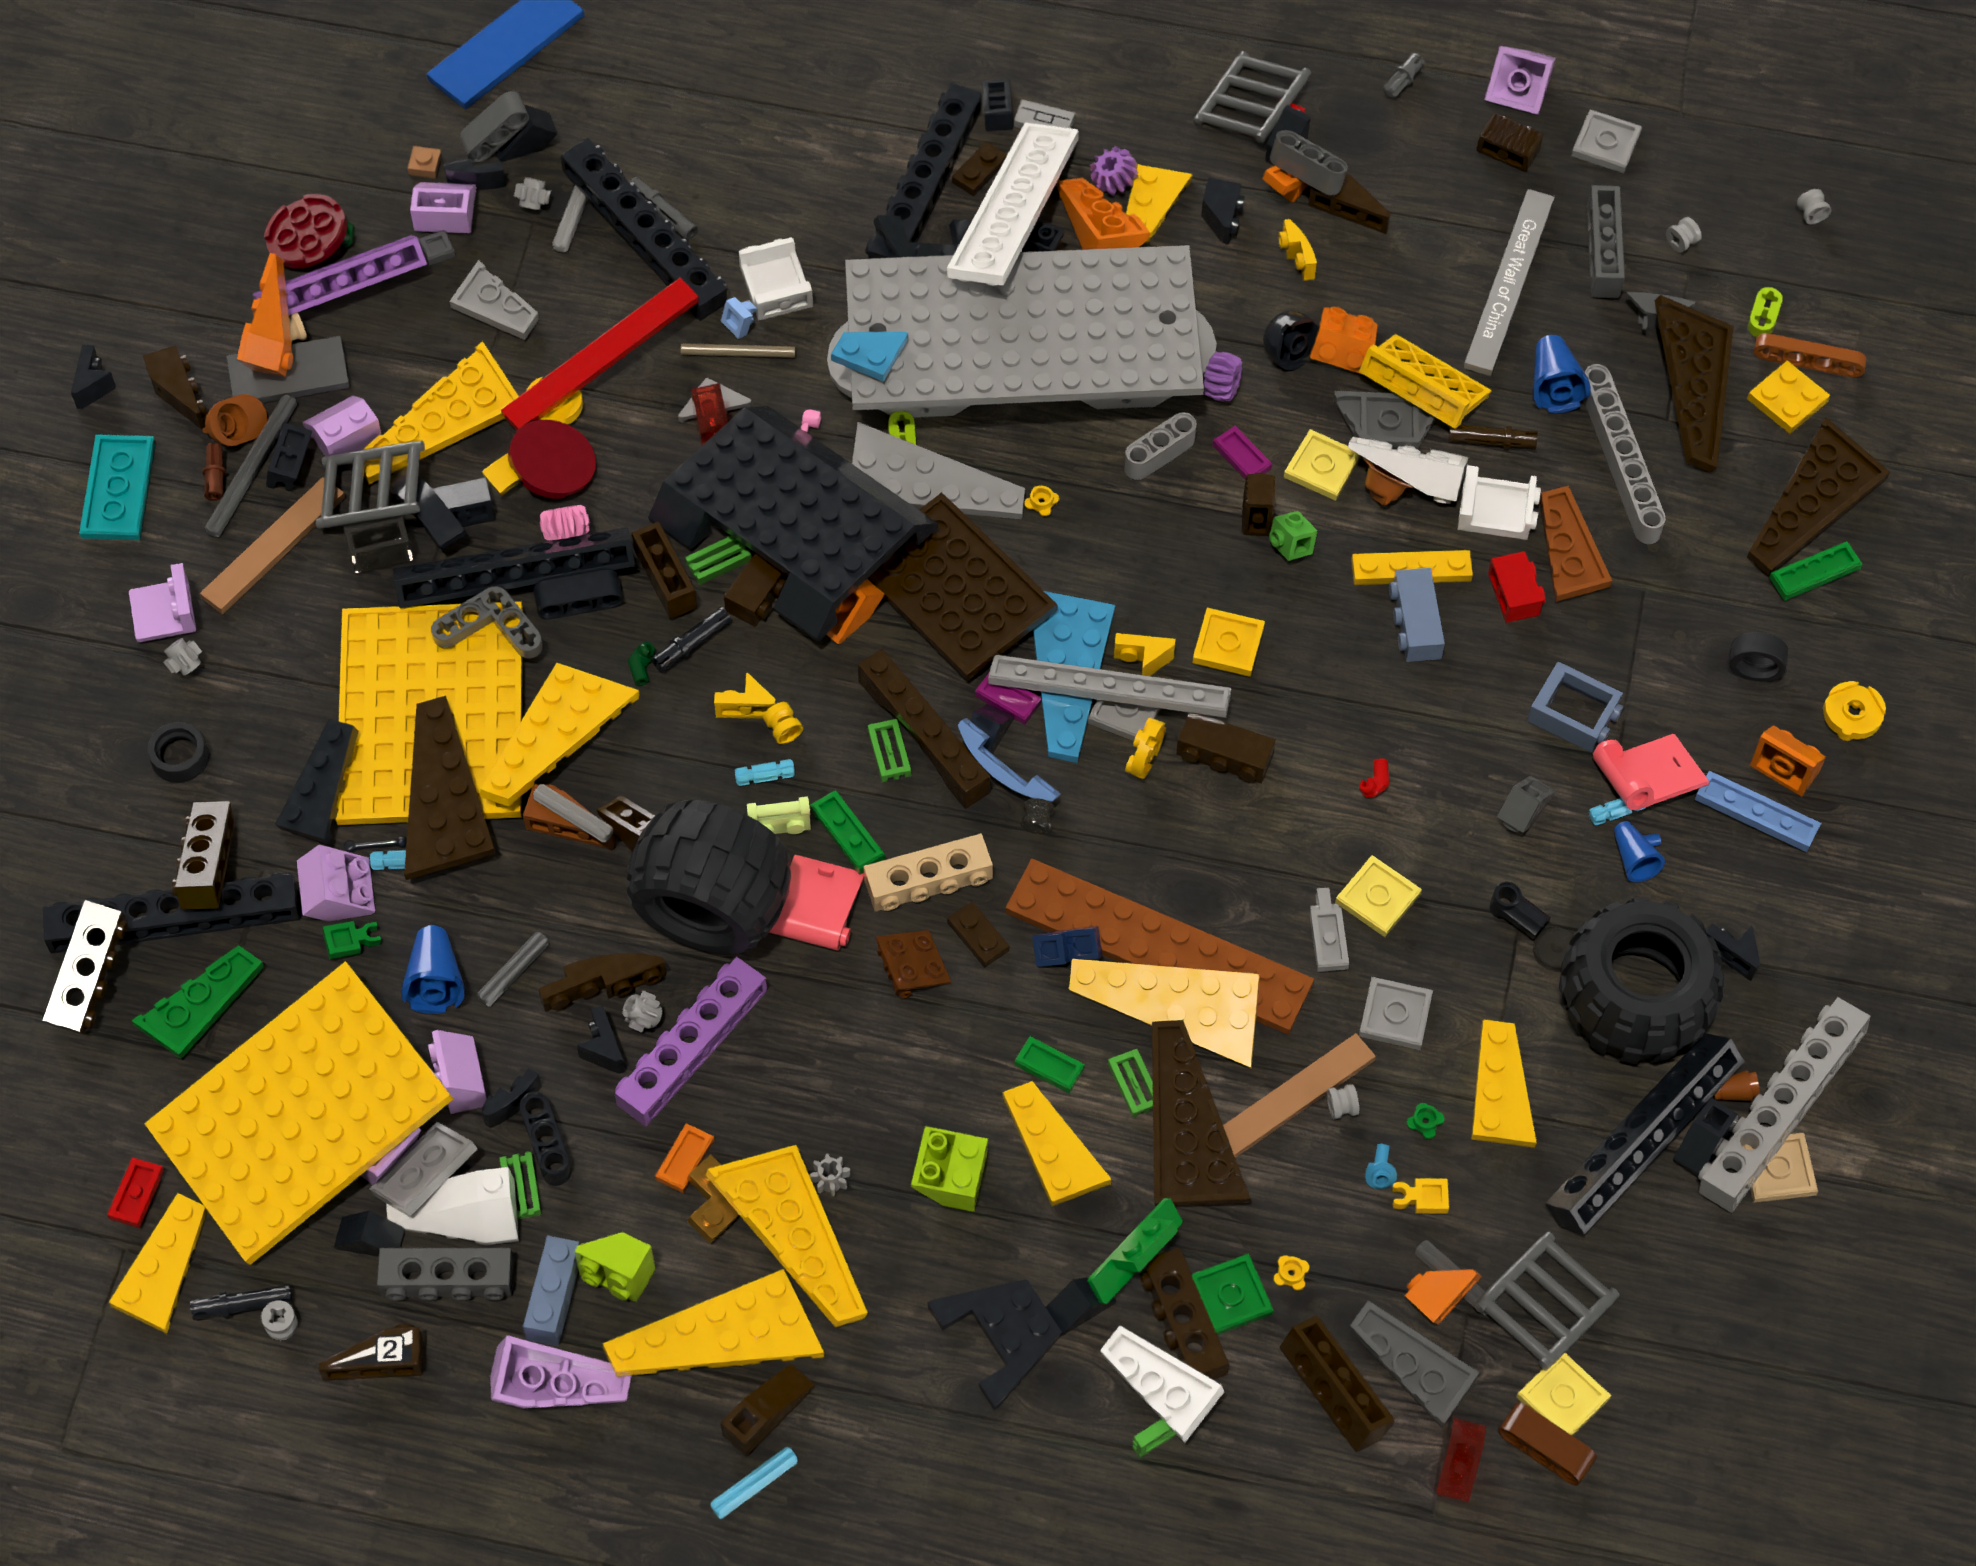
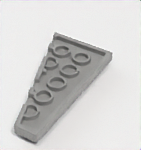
M858 422L852 464L918 510L942 492L964 514L1022 519L1025 488Z

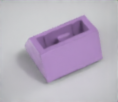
M425 182L417 184L413 188L410 208L414 231L440 232L445 230L452 233H470L476 185Z
M318 845L297 860L302 914L304 916L324 921H334L372 915L375 912L368 857Z
M440 1030L432 1031L434 1043L428 1044L430 1057L434 1066V1074L454 1098L448 1103L450 1114L483 1107L487 1097L473 1036Z

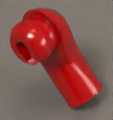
M1376 759L1373 761L1374 776L1367 778L1366 782L1363 779L1359 784V789L1363 796L1375 798L1388 788V760Z

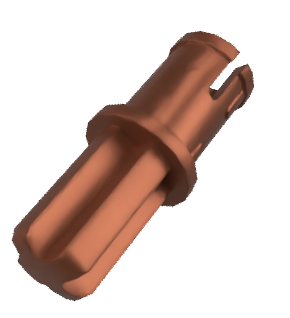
M219 443L207 444L206 467L202 469V474L205 476L204 497L211 501H218L219 498L222 499L223 477L226 474V470L222 467V445Z

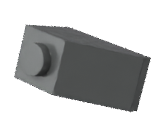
M1529 776L1513 786L1497 818L1504 821L1503 825L1514 832L1521 831L1523 833L1532 827L1554 796L1556 790Z

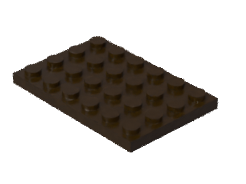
M941 492L919 509L922 513L936 521L938 527L919 546L908 539L867 580L884 593L883 597L968 681L990 664L995 655L1004 653L1058 610V606L1051 597Z

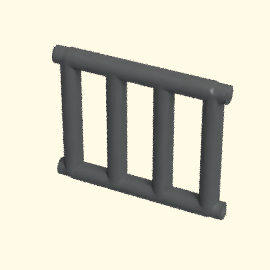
M1241 51L1199 109L1193 122L1198 126L1206 123L1253 136L1257 142L1263 143L1275 128L1284 107L1291 105L1307 82L1311 71L1308 68H1303L1300 71L1249 57L1247 52ZM1243 67L1294 81L1288 89L1237 75ZM1231 85L1281 100L1275 108L1228 96L1224 93ZM1216 104L1266 117L1267 120L1262 127L1212 114L1211 112Z
M412 441L322 457V464L325 467L321 518L316 519V527L318 529L419 513L420 506L416 499L420 452L425 450L424 441ZM408 454L404 504L388 506L392 457ZM380 459L376 508L361 510L365 461ZM353 463L349 512L333 515L337 466Z
M1546 1232L1473 1305L1478 1312L1482 1313L1485 1311L1534 1354L1540 1360L1538 1364L1543 1370H1548L1620 1296L1615 1288H1606L1554 1242V1235L1550 1232ZM1544 1252H1547L1599 1298L1590 1309L1586 1308L1535 1263ZM1524 1271L1579 1318L1569 1330L1514 1282ZM1504 1291L1559 1338L1549 1350L1494 1302Z

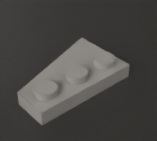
M479 260L450 300L452 309L523 340L527 338L539 320L538 312L518 294L512 293L503 285V281L496 275L493 276L488 272L485 265Z

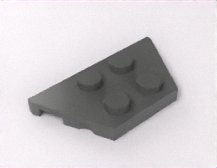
M1334 391V402L1356 438L1387 442L1392 445V448L1405 447L1407 445L1418 449L1436 420V417L1396 393Z

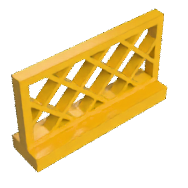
M1397 334L1378 347L1374 344L1369 347L1359 370L1360 373L1454 429L1460 426L1464 416L1486 400L1492 391ZM1401 359L1410 360V362H1403ZM1425 373H1426V374H1433L1434 377H1433V376H1426ZM1449 388H1457L1458 391L1450 390Z

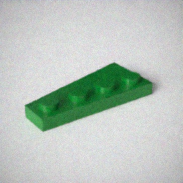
M238 945L205 968L206 972L193 981L192 979L181 985V989L167 999L164 997L154 1004L155 1008L143 1016L141 1014L131 1021L140 1031L182 1059L264 968L263 962Z

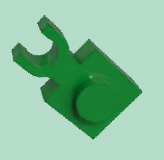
M354 921L323 926L322 933L329 959L360 954V945L369 947L380 945V936L369 937L367 935L368 932L377 930V922L367 923L359 929L355 928Z

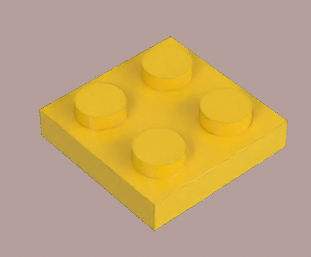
M1786 361L1751 390L1747 400L1791 434L1828 402L1830 395L1790 362Z
M1207 608L1192 663L1251 677L1265 621Z

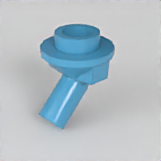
M1377 1144L1374 1163H1368L1366 1168V1182L1374 1189L1382 1190L1389 1188L1397 1180L1396 1169L1393 1165L1387 1163L1390 1146L1385 1144Z

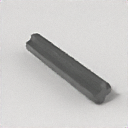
M539 931L535 932L477 993L478 999L484 1005L491 1006L549 945L548 938Z
M1428 1240L1423 1241L1415 1251L1416 1256L1433 1271L1461 1270ZM1475 1284L1463 1298L1473 1306L1485 1291L1478 1284ZM1485 1311L1481 1313L1482 1315H1487Z

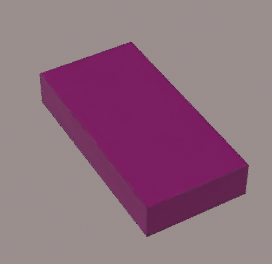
M1236 425L1213 440L1212 446L1245 480L1248 474L1267 473L1272 469V463Z
M988 673L975 690V697L1013 715L1015 720L1026 725L1041 705L1042 698L1026 689L989 684Z

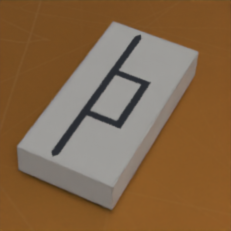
M1022 100L1014 119V127L1022 128L1025 123L1071 129L1075 113Z

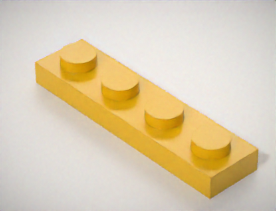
M1470 550L1352 554L1351 560L1354 585L1389 584L1394 581L1395 570L1430 567L1433 583L1471 582L1473 576Z

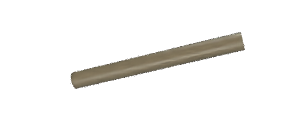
M681 343V355L795 358L796 347Z

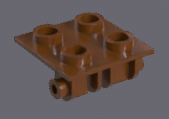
M929 930L876 936L875 939L878 944L877 953L883 960L884 970L888 972V979L893 980L894 993L899 995L900 999L911 996V989L951 983Z

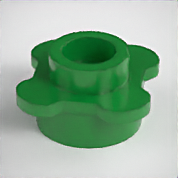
M1420 1103L1416 1106L1413 1117L1407 1119V1126L1410 1130H1417L1422 1133L1425 1139H1432L1436 1134V1128L1444 1123L1445 1118L1433 1106ZM1423 1119H1427L1429 1122L1424 1123Z

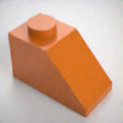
M1473 1269L1426 1271L1423 1276L1419 1273L1407 1285L1409 1291L1405 1297L1433 1323L1439 1325L1482 1276Z

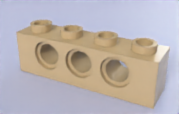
M982 833L863 866L864 881L874 911L882 909L885 911L893 910L900 904L911 901L922 902L929 896L940 893L950 894L968 885L979 886L993 878V864ZM956 864H961L965 866V868L954 869L952 866ZM931 872L934 873L935 876L927 878L924 877L923 874ZM896 881L906 882L903 886H896L893 883Z

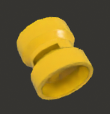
M780 702L771 706L763 715L765 724L773 729V736L779 744H786L795 740L803 731L802 724L797 718L793 717V710L787 702Z

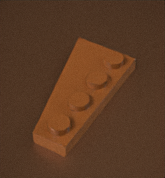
M1569 486L1542 492L1540 505L1555 601L1611 587L1612 579Z

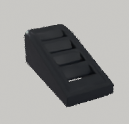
M1010 79L982 81L986 131L1011 130L1013 122Z

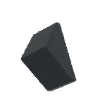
M989 704L976 710L971 718L972 723L990 736L983 747L992 754L1014 720L1013 715ZM963 740V745L968 749L967 745Z
M370 1210L344 1216L340 1222L334 1249L379 1257L380 1248H401L406 1230L402 1226Z
M1089 1277L1072 1280L1046 1306V1309L1061 1330V1335L1064 1336L1116 1304L1117 1300L1113 1297L1107 1304L1100 1303L1088 1282Z

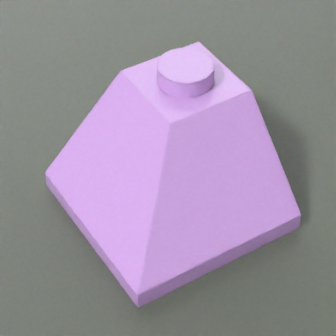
M1500 46L1485 100L1538 114L1556 58L1527 50Z

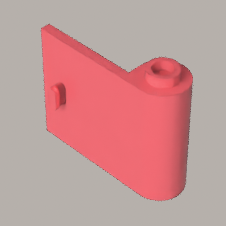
M1675 734L1623 751L1622 746L1617 740H1605L1597 745L1593 753L1594 761L1630 810H1639L1709 785V780Z
M794 855L789 867L791 868V880L788 897L776 924L769 933L839 951L841 945L846 947L849 941L851 929L846 927L847 918L864 880V873L859 875L856 870Z

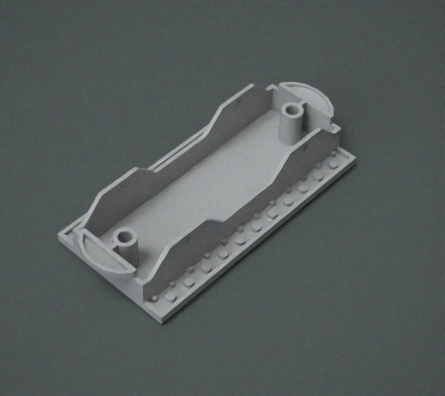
M1189 245L1021 252L1003 286H990L981 282H963L958 279L947 278V267L954 255L845 260L848 321L836 331L829 344L827 365L830 377L839 391L852 398L853 410L879 409L889 415L896 411H906L913 417L954 416L970 405L1081 400L1095 409L1155 407L1172 396L1203 395V378L1206 373V366H1208L1209 359L1216 352L1217 343L1212 327L1195 307ZM905 331L908 333V341L884 382L831 361V353L844 332Z

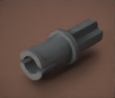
M1410 54L1404 64L1394 70V75L1383 87L1385 96L1396 98L1405 86L1412 84L1413 77L1425 65L1423 58L1417 64L1414 63L1420 56L1419 54Z

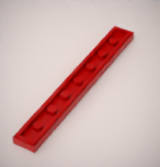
M679 278L502 408V415L517 431L522 426L541 419L698 303L699 296Z

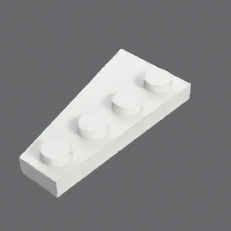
M1121 1326L1117 1328L1100 1350L1110 1365L1184 1443L1224 1393L1222 1385Z

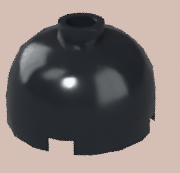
M1285 311L1278 314L1270 321L1263 336V346L1268 357L1286 370H1295L1307 363L1303 359L1312 351L1319 325L1315 324L1313 319L1298 311Z

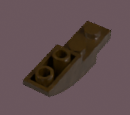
M623 953L596 956L563 966L565 978L538 988L545 1012L552 1009H563L570 1002L580 998H590L602 989L605 990L608 999L615 996L622 997L629 994L634 988L644 984H655L662 977L666 976L665 963L662 957L648 954Z

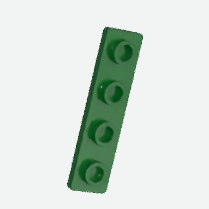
M1164 1198L1088 1278V1282L1100 1303L1107 1304L1136 1272H1140L1178 1232L1182 1219L1171 1199Z

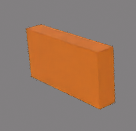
M686 1123L655 1175L656 1181L681 1193H685L690 1184L687 1180L688 1175L703 1162L715 1141L714 1136Z

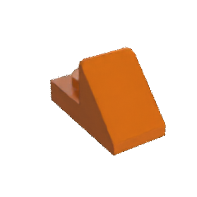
M1277 166L1265 170L1262 178L1290 202H1294L1309 185Z

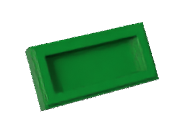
M1029 1036L1014 1061V1066L1070 1094L1085 1069V1064Z

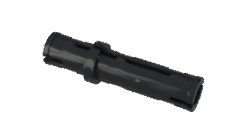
M720 606L682 636H676L671 639L667 647L651 657L653 664L659 663L655 666L656 669L663 673L680 658H687L692 649L732 622L730 615L723 616L728 612Z
M289 1284L230 1294L224 1291L219 1292L220 1295L190 1299L193 1320L220 1315L226 1318L230 1317V1314L264 1309L269 1303L279 1300L292 1305Z

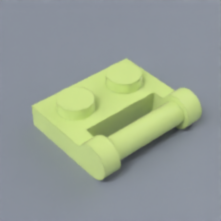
M808 796L799 797V801L756 806V803L747 804L748 816L765 825L774 834L787 832L789 834H799L804 830H811Z

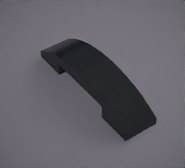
M406 466L392 474L390 481V494L396 501L400 500L403 504L407 474ZM418 475L416 502L419 503L420 512L413 513V515L424 526L428 536L442 550L466 533L441 498Z

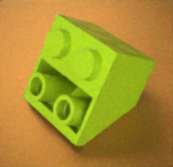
M925 1126L911 1187L943 1206L974 1212L988 1154V1139Z
M623 1232L578 1245L574 1251L581 1279L591 1286L598 1287L601 1285L610 1289V1293L623 1301L630 1299L637 1302L656 1270L651 1246Z

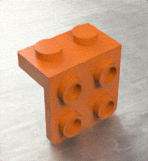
M1324 307L1310 358L1360 373L1359 370L1368 348L1373 344L1375 345L1378 324L1370 317L1350 315L1339 307Z

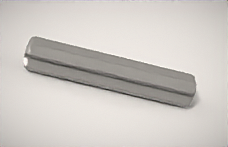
M540 784L533 793L535 801L601 842H607L613 835L612 826L546 785Z

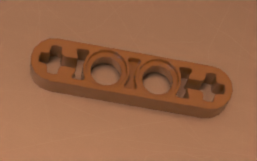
M1767 333L1757 336L1755 340L1754 354L1763 360L1782 364L1788 361L1796 367L1846 377H1859L1865 372L1866 356L1858 351Z

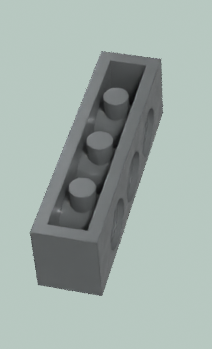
M1592 185L1587 203L1591 297L1620 298L1625 279L1620 186Z
M380 1248L377 1286L381 1297H386L393 1301L403 1300L405 1297H418L427 1301L436 1300L438 1297H451L454 1300L460 1301L468 1300L471 1297L501 1300L503 1297H512L514 1258L511 1248ZM418 1271L421 1273L414 1280L405 1279L410 1272ZM445 1271L453 1272L452 1277L447 1280L438 1279L439 1275ZM477 1271L486 1272V1275L480 1280L471 1279V1276Z

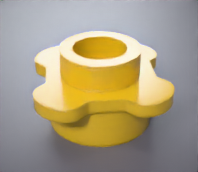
M1035 486L1030 493V498L1025 499L1024 504L1027 509H1034L1041 516H1048L1051 513L1052 506L1058 503L1059 496L1053 493L1047 486Z
M1281 1256L1278 1259V1273L1273 1278L1275 1284L1278 1286H1292L1296 1291L1302 1290L1305 1287L1304 1276L1309 1271V1264L1305 1260H1300L1296 1257ZM1294 1271L1295 1274L1291 1276L1288 1272Z

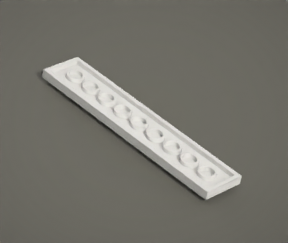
M1025 123L947 267V278L958 279L963 282H981L990 286L1004 285L1078 141L1077 129Z

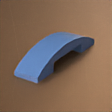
M967 718L959 722L960 733L972 755L987 772L1002 784L1035 799L1054 801L1060 796L1061 793L1038 775L1034 776L1029 783L983 747L990 736Z

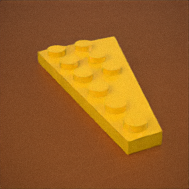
M482 341L468 359L463 358L457 364V369L448 377H442L412 405V409L404 417L400 415L393 422V427L384 435H378L364 449L412 441H424L425 450L420 452L421 460L505 419L501 409L519 396ZM408 454L392 457L391 474L407 466ZM380 459L365 461L364 477L369 484L379 480Z
M556 663L480 788V797L509 807L534 786L536 779L545 772L550 773L555 769L556 763L564 756L568 758L600 731V727L610 718L614 720L620 715L621 709L628 703L633 704L639 699V690Z
M1072 959L1069 985L1071 992L1112 1008L1152 1026V1021L1183 1020L1192 1044L1252 1069L1259 974Z
M796 1145L707 1169L705 1175L835 1327L865 1319L867 1310Z
M784 1269L603 1343V1349L616 1377L656 1373L657 1370L668 1369L683 1371L690 1370L691 1367L700 1366L716 1368L760 1364L761 1361L782 1359V1361H792L794 1358L812 1356V1359L824 1358V1351Z

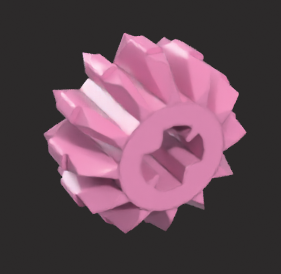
M582 505L551 509L540 514V528L546 540L571 538L589 532V516L586 508Z

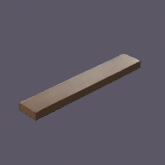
M324 477L201 591V599L223 615L316 527V519L321 518ZM337 487L335 488L334 508L346 498L344 492Z
M1355 1033L1224 1124L1223 1127L1235 1158L1327 1095L1328 1088H1337L1374 1062L1376 1058L1374 1053Z

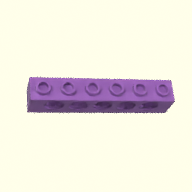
M410 235L286 281L288 315L426 265L427 263L418 238ZM262 292L253 293V298L255 300L259 297L261 298Z
M738 957L730 964L726 963L719 970L717 979L710 987L708 985L700 991L695 1004L690 1009L686 1008L677 1018V1024L670 1032L665 1031L659 1037L653 1051L650 1054H644L636 1064V1070L629 1077L625 1076L620 1080L615 1088L617 1106L647 1127L767 992L766 977ZM728 991H733L737 993L735 996L729 998L723 996V994ZM706 1014L716 1015L712 1020L702 1018ZM693 1036L697 1038L695 1041L691 1043H685L682 1041L685 1037ZM666 1059L676 1060V1062L670 1066H665L662 1064V1062ZM646 1082L656 1083V1085L650 1089H645L641 1087Z

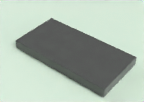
M341 336L291 344L293 364L291 369L287 370L286 377L253 371L237 360L238 354L227 355L233 397L249 394L255 396L262 403L278 401L285 394L295 398L350 388Z

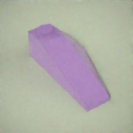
M506 1336L496 1349L490 1376L491 1400L520 1408L625 1402L631 1375L616 1377L611 1364L608 1362Z

